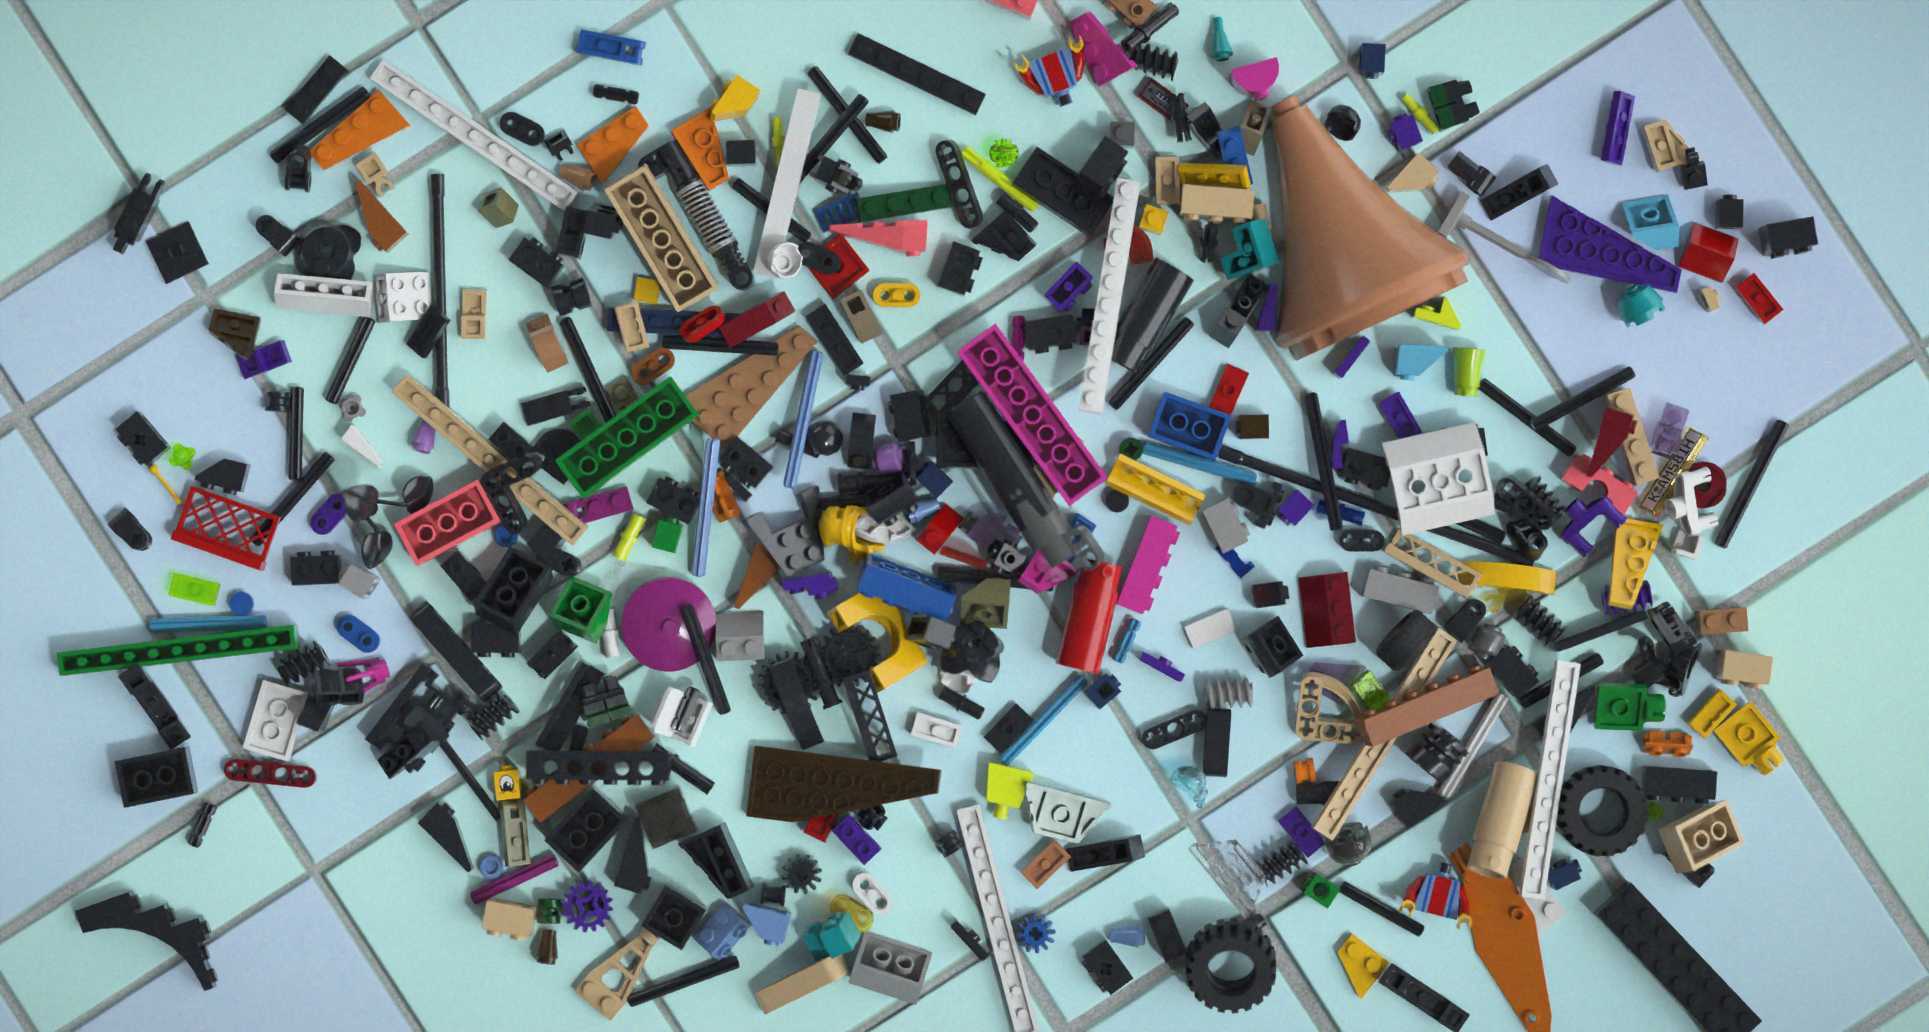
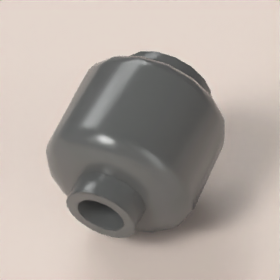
M1487 623L1484 626H1479L1476 629L1471 644L1472 648L1477 651L1476 655L1490 660L1491 656H1496L1502 650L1506 639L1505 634L1502 633L1503 629Z

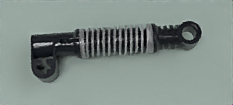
M672 140L642 157L638 167L649 162L653 165L657 164L654 157L659 156L665 169L661 171L660 167L656 165L654 167L655 172L652 174L656 180L669 174L676 187L675 193L679 200L683 199L682 204H686L684 209H689L687 214H692L690 218H694L692 223L696 222L695 227H699L698 232H702L700 237L704 236L703 241L708 242L705 246L714 243L708 249L709 253H711L713 258L722 261L720 265L722 267L725 266L723 268L724 272L728 271L726 275L731 285L739 291H747L752 288L755 283V277L747 262L743 263L745 261L744 257L740 258L742 256L741 252L737 253L739 251V243L736 237H732L733 232H729L731 228L727 227L728 223H724L725 218H722L723 214L719 213L720 209H716L715 200H711L712 195H708L709 191L706 190V186H703V180L695 174L677 141ZM741 272H745L748 275V281L744 285H739L736 282V277Z

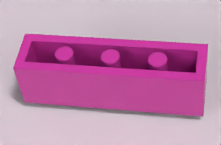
M1150 516L1118 597L1117 605L1140 614H1144L1145 610L1150 611L1154 598L1150 597L1153 588L1158 590L1163 578L1159 573L1162 566L1167 567L1171 557L1168 550L1171 544H1176L1180 532L1176 531L1177 525Z

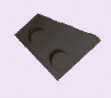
M214 308L208 329L209 334L244 360L251 362L261 324V317Z

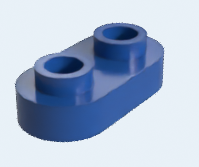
M345 615L338 620L337 631L339 635L365 653L374 652L378 649L381 642L379 634L353 615ZM347 622H350L353 626L351 631H346L344 628ZM366 636H369L372 640L370 645H365L363 642Z

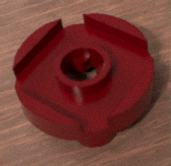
M1703 461L1693 463L1684 470L1692 472L1703 467H1707L1710 470L1711 474L1707 475L1711 476V481L1707 483L1709 489L1707 491L1704 489L1699 491V484L1694 486L1696 505L1699 509L1716 506L1726 495V475L1714 463Z

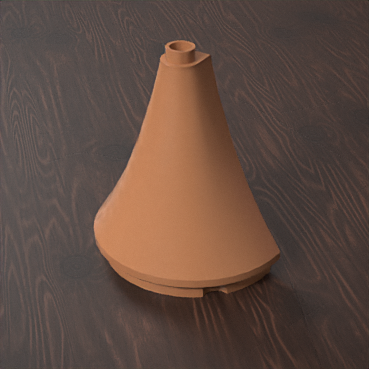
M1297 95L1271 107L1276 118L1270 122L1277 159L1283 217V273L1281 302L1275 337L1280 348L1287 349L1290 347L1296 361L1469 282L1463 269L1470 260L1467 251L1429 227L1376 184L1331 137L1308 106H1301Z

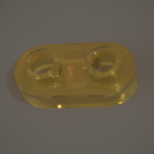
M838 894L832 899L829 906L831 914L837 911L843 913L848 910L859 932H866L871 928L874 923V915L870 909L846 894ZM844 902L846 904V908H841L839 906V903ZM859 915H864L866 921H861Z

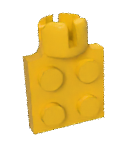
M1751 701L1713 730L1743 768L1748 764H1752L1761 775L1766 776L1774 771V768L1766 759L1775 768L1782 765L1785 761L1775 745L1781 737Z

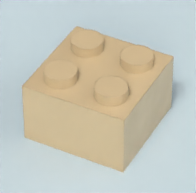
M1718 650L1714 678H1720V683L1739 686V681L1744 682V687L1762 689L1763 684L1770 685L1773 656Z
M490 898L486 902L481 929L487 930L486 934L501 936L503 933L510 934V939L524 941V939L533 935L538 906Z

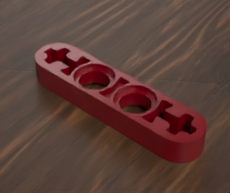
M232 759L224 766L225 776L233 781L300 788L311 787L317 781L316 771L309 766L244 759ZM234 763H237L238 768L244 769L247 768L246 764H250L247 770L248 778H245L246 773L243 772L233 776V772L229 771V768L234 766ZM257 765L265 769V776L261 779L255 778L252 773L253 768ZM279 768L288 770L289 777L286 781H279L277 779L276 772ZM293 768L297 769L295 774H304L305 770H307L308 775L312 776V780H308L307 784H305L304 779L295 778V783H292L294 777Z

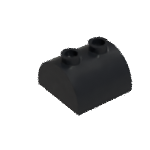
M903 470L862 494L868 510L879 526L883 523L885 526L894 524L898 520L896 516L903 511L906 514L913 513L918 509L917 503L920 502Z
M1279 616L1263 624L1243 638L1247 651L1254 654L1258 661L1259 670L1266 674L1268 678L1279 674L1304 656Z

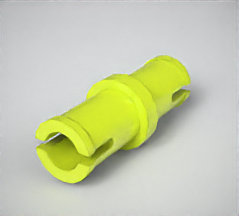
M634 512L632 513L625 530L620 533L622 537L612 554L614 557L622 561L627 560L633 544L638 541L637 536L646 518Z

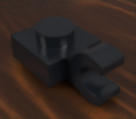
M1695 147L1686 148L1687 164L1680 165L1682 187L1684 190L1707 186L1706 165L1704 161H1699L1698 152H1695Z

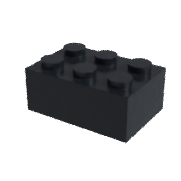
M510 546L473 603L476 615L517 636L553 580L551 567Z
M190 746L114 761L124 808L199 793Z
M594 787L544 841L579 873L629 821V818Z

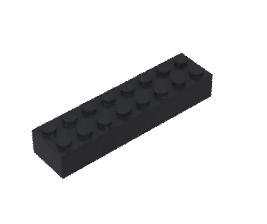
M1626 881L1593 912L1602 924L1705 1032H1752L1762 1022L1755 1012L1631 882Z

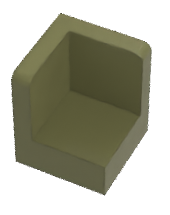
M498 188L483 194L478 212L495 228H499L514 222L519 205L505 190Z

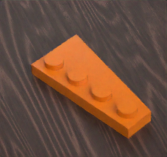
M378 90L310 150L311 155L325 171L356 153L372 147V145L393 136V134L405 130L411 125L383 93Z

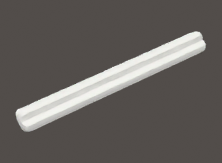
M1499 693L1493 698L1464 747L1469 752L1466 757L1459 755L1458 759L1461 761V764L1454 763L1451 768L1453 774L1439 788L1440 794L1448 798L1452 795L1506 705L1508 697L1504 694Z

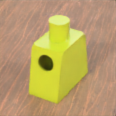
M989 762L987 801L996 803L993 817L1006 820L1009 807H1020L1025 796L1024 782L1025 780L1031 782L1033 772Z

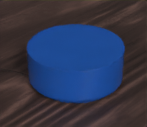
M501 524L494 532V539L498 545L510 547L517 542L518 533L508 532L503 524Z
M238 592L230 599V609L236 615H248L254 608V599L246 592Z

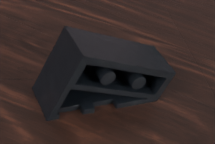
M726 822L678 843L680 848L684 849L693 859L692 861L705 872L708 879L727 900L755 887Z

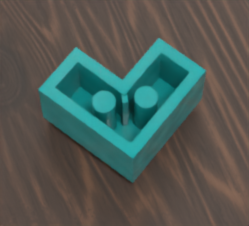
M1266 218L1231 228L1238 251L1220 258L1227 280L1243 277L1280 264Z
M848 910L840 913V911L834 912L827 917L828 920L822 923L815 921L806 927L807 930L802 937L815 961L829 955L831 959H834L853 950L861 934Z

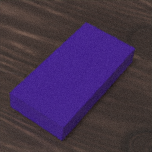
M1363 335L1333 375L1338 379H1342L1368 346L1370 340Z

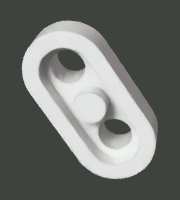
M860 873L854 878L852 884L854 892L873 913L882 915L891 909V896L871 874ZM867 880L869 887L866 889L861 888L860 882ZM878 898L885 900V904L881 907L876 904Z

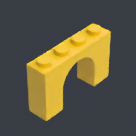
M858 593L827 612L839 633L861 620L876 621L888 632L891 641L890 653L885 661L870 670L877 693L928 663L923 649L918 644L905 640L909 627L906 626L901 618L899 609L896 606H889L883 603L881 598L875 596L868 598Z

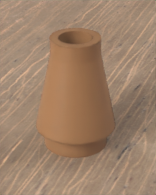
M563 164L559 177L565 179L581 191H590L595 183L596 173H593L588 168Z

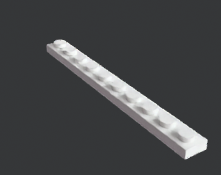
M382 59L371 75L370 79L564 212L566 206L570 207L579 194L578 191L384 59Z
M1117 178L1078 411L1102 415L1141 183L1139 181Z
M1555 660L1519 889V896L1537 899H1544L1581 665L1579 663Z
M980 804L957 809L1015 1032H1040Z

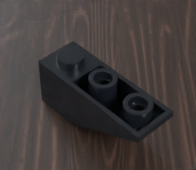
M1248 274L1209 337L1229 349L1269 285L1254 275Z
M438 717L419 721L377 761L390 780L434 751L450 736Z

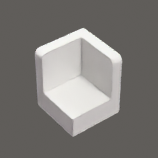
M1677 530L1671 553L1691 560H1698L1704 537L1696 535L1689 537L1685 532Z

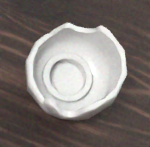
M784 242L775 245L769 251L767 264L775 277L789 279L796 276L801 270L803 256L798 250V245Z
M969 670L960 674H950L942 671L939 673L942 675L941 683L948 688L960 693H969L972 690L975 677Z

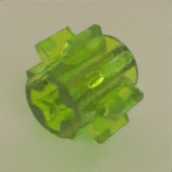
M1011 139L995 140V144L990 147L989 156L991 161L997 162L996 167L1013 166V162L1018 159V147L1011 144Z

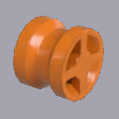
M1307 758L1303 762L1299 760L1293 761L1297 784L1302 783L1304 780L1316 781L1313 758Z

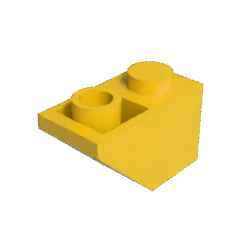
M738 75L735 76L733 81L729 79L722 89L724 94L721 99L716 98L709 108L711 111L709 120L716 122L746 116L758 99L760 89Z

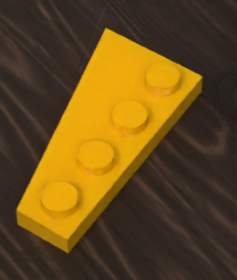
M1627 518L1625 523L1620 525L1618 529L1614 528L1608 605L1632 609L1664 525Z

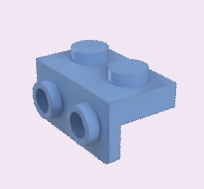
M723 902L693 939L711 956L721 961L731 953L732 948L739 939L746 935L751 924L739 916L728 904Z

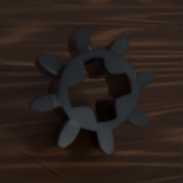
M883 805L859 809L857 815L860 816L859 823L866 830L875 828L878 831L888 819L885 816L886 811Z

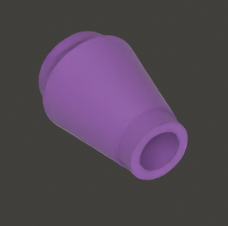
M424 419L411 441L413 444L412 449L420 453L430 454L431 449H434L436 430Z

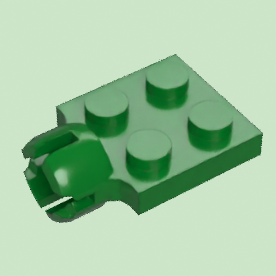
M1598 683L1594 718L1595 729L1642 731L1644 723L1664 721L1666 714H1663V712H1666L1665 697L1663 694H1649L1646 684Z

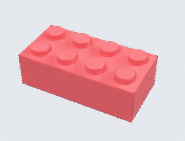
M478 479L394 523V526L415 565L421 566L502 522L481 485V480Z

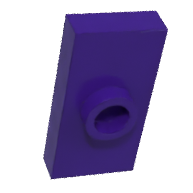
M1142 652L1139 658L1143 663L1178 682H1182L1186 675L1171 667L1173 662L1161 655L1159 659H1156Z
M1297 806L1278 820L1307 858L1326 844L1320 834L1311 828V823Z

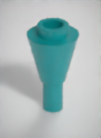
M1222 17L1213 18L1214 33L1210 57L1214 58L1217 62L1229 60V57L1234 53L1224 32Z

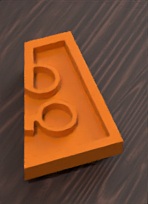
M634 106L577 144L603 185L630 149L634 147L649 128V125L638 108Z
M708 108L671 130V134L697 175L703 180L707 191L710 192L728 181L729 176L718 138L715 122L709 120L711 111Z

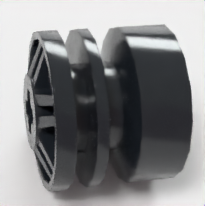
M1429 723L1426 727L1433 735L1430 737L1423 731L1420 733L1427 743L1423 746L1413 742L1404 754L1437 781L1445 784L1453 774V771L1447 765L1448 761L1450 760L1460 765L1461 761L1454 756L1455 752L1463 757H1466L1469 752L1446 729Z

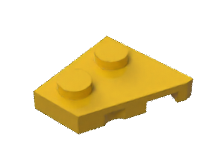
M1352 933L1337 951L1357 995L1362 999L1388 966L1389 962Z

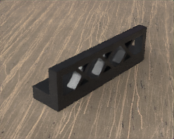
M963 361L925 398L926 406L940 420H945L947 412L962 402L979 384L972 374H965V364ZM962 368V375H955ZM962 377V387L958 391L948 392V381L951 378ZM965 377H971V378L965 383ZM946 385V392H939ZM948 394H954L948 401ZM935 395H946V404L939 411L929 402Z
M585 661L581 663L535 742L536 746L543 747L548 751L561 750L583 712L580 697H582L581 684L593 681L595 688H597L605 674L604 672Z
M867 668L851 673L850 669L841 671L843 683L868 759L881 762L897 757L870 669ZM867 676L869 684L865 691L856 688L854 680ZM870 688H871V691H872V694H873V695L868 694ZM865 697L875 701L876 705L872 713L862 708ZM872 719L881 722L883 725L879 734L869 729ZM884 732L886 734L887 739L882 737ZM880 740L889 744L890 752L881 755L877 754L876 746Z

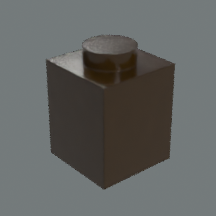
M1240 415L1239 420H1235V434H1239V439H1269V415Z

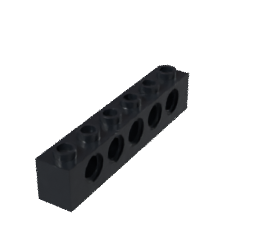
M526 750V779H532V784H546V779L556 780L555 784H570V780H579V785H594V780H603V785H618V780H627V785H641V780L651 781V785H665V781H671V752ZM550 760L557 764V770L554 774H548L545 771V764ZM572 761H578L581 765V771L576 775L569 771V764ZM596 761H601L605 765V771L601 775L593 772L592 767ZM621 761L626 762L629 766V770L625 775H620L616 770L617 764ZM646 761L650 762L653 767L652 773L647 776L643 775L640 771L641 764Z

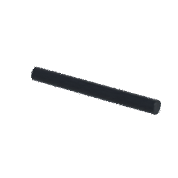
M447 740L443 742L440 748L493 819L498 821L501 816L496 805Z

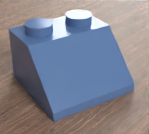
M746 901L743 905V910L759 938L764 939V944L776 947L779 943L783 944L792 913Z

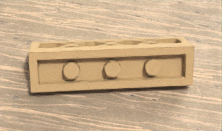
M1399 528L1384 552L1469 600L1482 574L1411 534L1403 536L1410 540L1412 549L1407 551L1400 550L1395 547L1401 537V530ZM1414 542L1421 547L1415 548ZM1423 549L1431 551L1433 561L1424 563L1418 560L1416 551ZM1414 552L1415 557L1409 555V553ZM1434 554H1436V555H1438V556H1440V557H1442V558L1436 560ZM1447 560L1452 563L1454 572L1445 575L1439 571L1437 563ZM1455 565L1463 570L1456 571ZM1468 572L1475 576L1469 588L1459 582L1458 574ZM1455 575L1456 580L1450 578V576Z

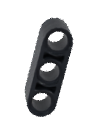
M1207 707L1203 776L1227 778L1231 709H1211Z

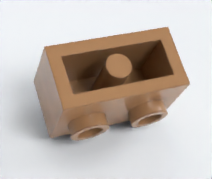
M1105 0L1106 2L1104 3V6L1112 13L1117 11L1123 17L1121 21L1130 29L1144 24L1158 7L1151 0Z

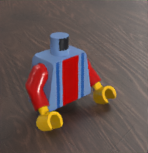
M1080 35L1077 44H1073L1071 37H1069L1068 43L1070 47L1028 62L1024 55H1021L1023 58L1021 65H1017L1015 60H1013L1012 64L1019 71L1025 86L1037 95H1044L1045 98L1055 95L1060 107L1073 103L1069 90L1077 87V82L1082 79L1085 65L1082 49L1083 40Z
M1440 861L1436 875L1425 873L1424 876H1418L1407 887L1403 903L1398 909V912L1401 914L1403 909L1407 908L1409 910L1408 917H1411L1415 910L1457 920V917H1459L1456 925L1458 930H1460L1461 923H1466L1468 930H1470L1472 924L1469 900L1465 888L1460 885V881L1450 879L1453 865Z

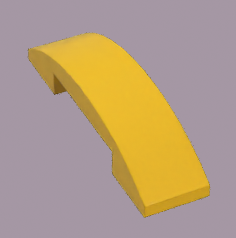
M1461 561V563L1482 574L1476 587L1506 588L1554 595L1556 571L1507 563ZM1468 572L1461 573L1459 582L1465 586H1470L1475 576Z

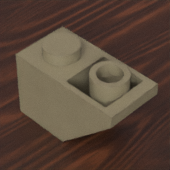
M862 290L840 299L861 344L883 334Z

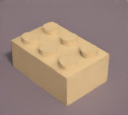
M1183 184L1180 195L1179 217H1184L1186 222H1198L1200 218L1208 219L1207 223L1213 221L1214 224H1221L1223 220L1231 221V225L1234 226L1250 222L1253 217L1255 190Z
M1727 800L1710 802L1658 830L1676 874L1695 871L1745 844Z

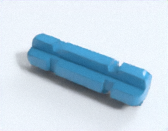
M1134 618L1129 619L1128 628L1124 630L1118 643V650H1115L1112 659L1121 664L1125 662L1126 653L1130 651L1135 640V633L1140 629V621Z

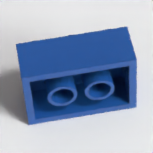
M1164 391L1147 437L1215 461L1232 415Z

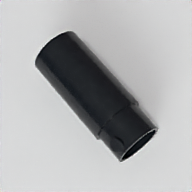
M1159 258L1154 259L1117 321L1112 361L1134 373H1137V371L1144 367V359L1149 352L1153 351L1193 284L1194 280L1190 276Z

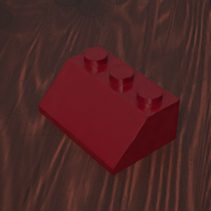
M1348 572L1299 577L1307 648L1356 643Z

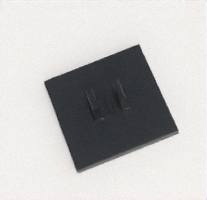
M189 221L146 241L166 284L209 265Z

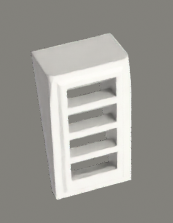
M352 424L341 438V441L376 467L382 468L385 465L383 460L360 430Z

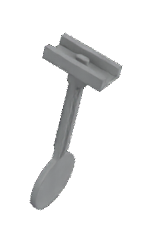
M1463 191L1438 231L1439 234L1448 238L1456 225L1464 230L1468 229L1510 254L1527 260L1538 270L1558 281L1567 284L1571 280L1568 275L1544 260L1527 254L1519 246L1471 220L1472 217L1464 213L1470 200V195Z

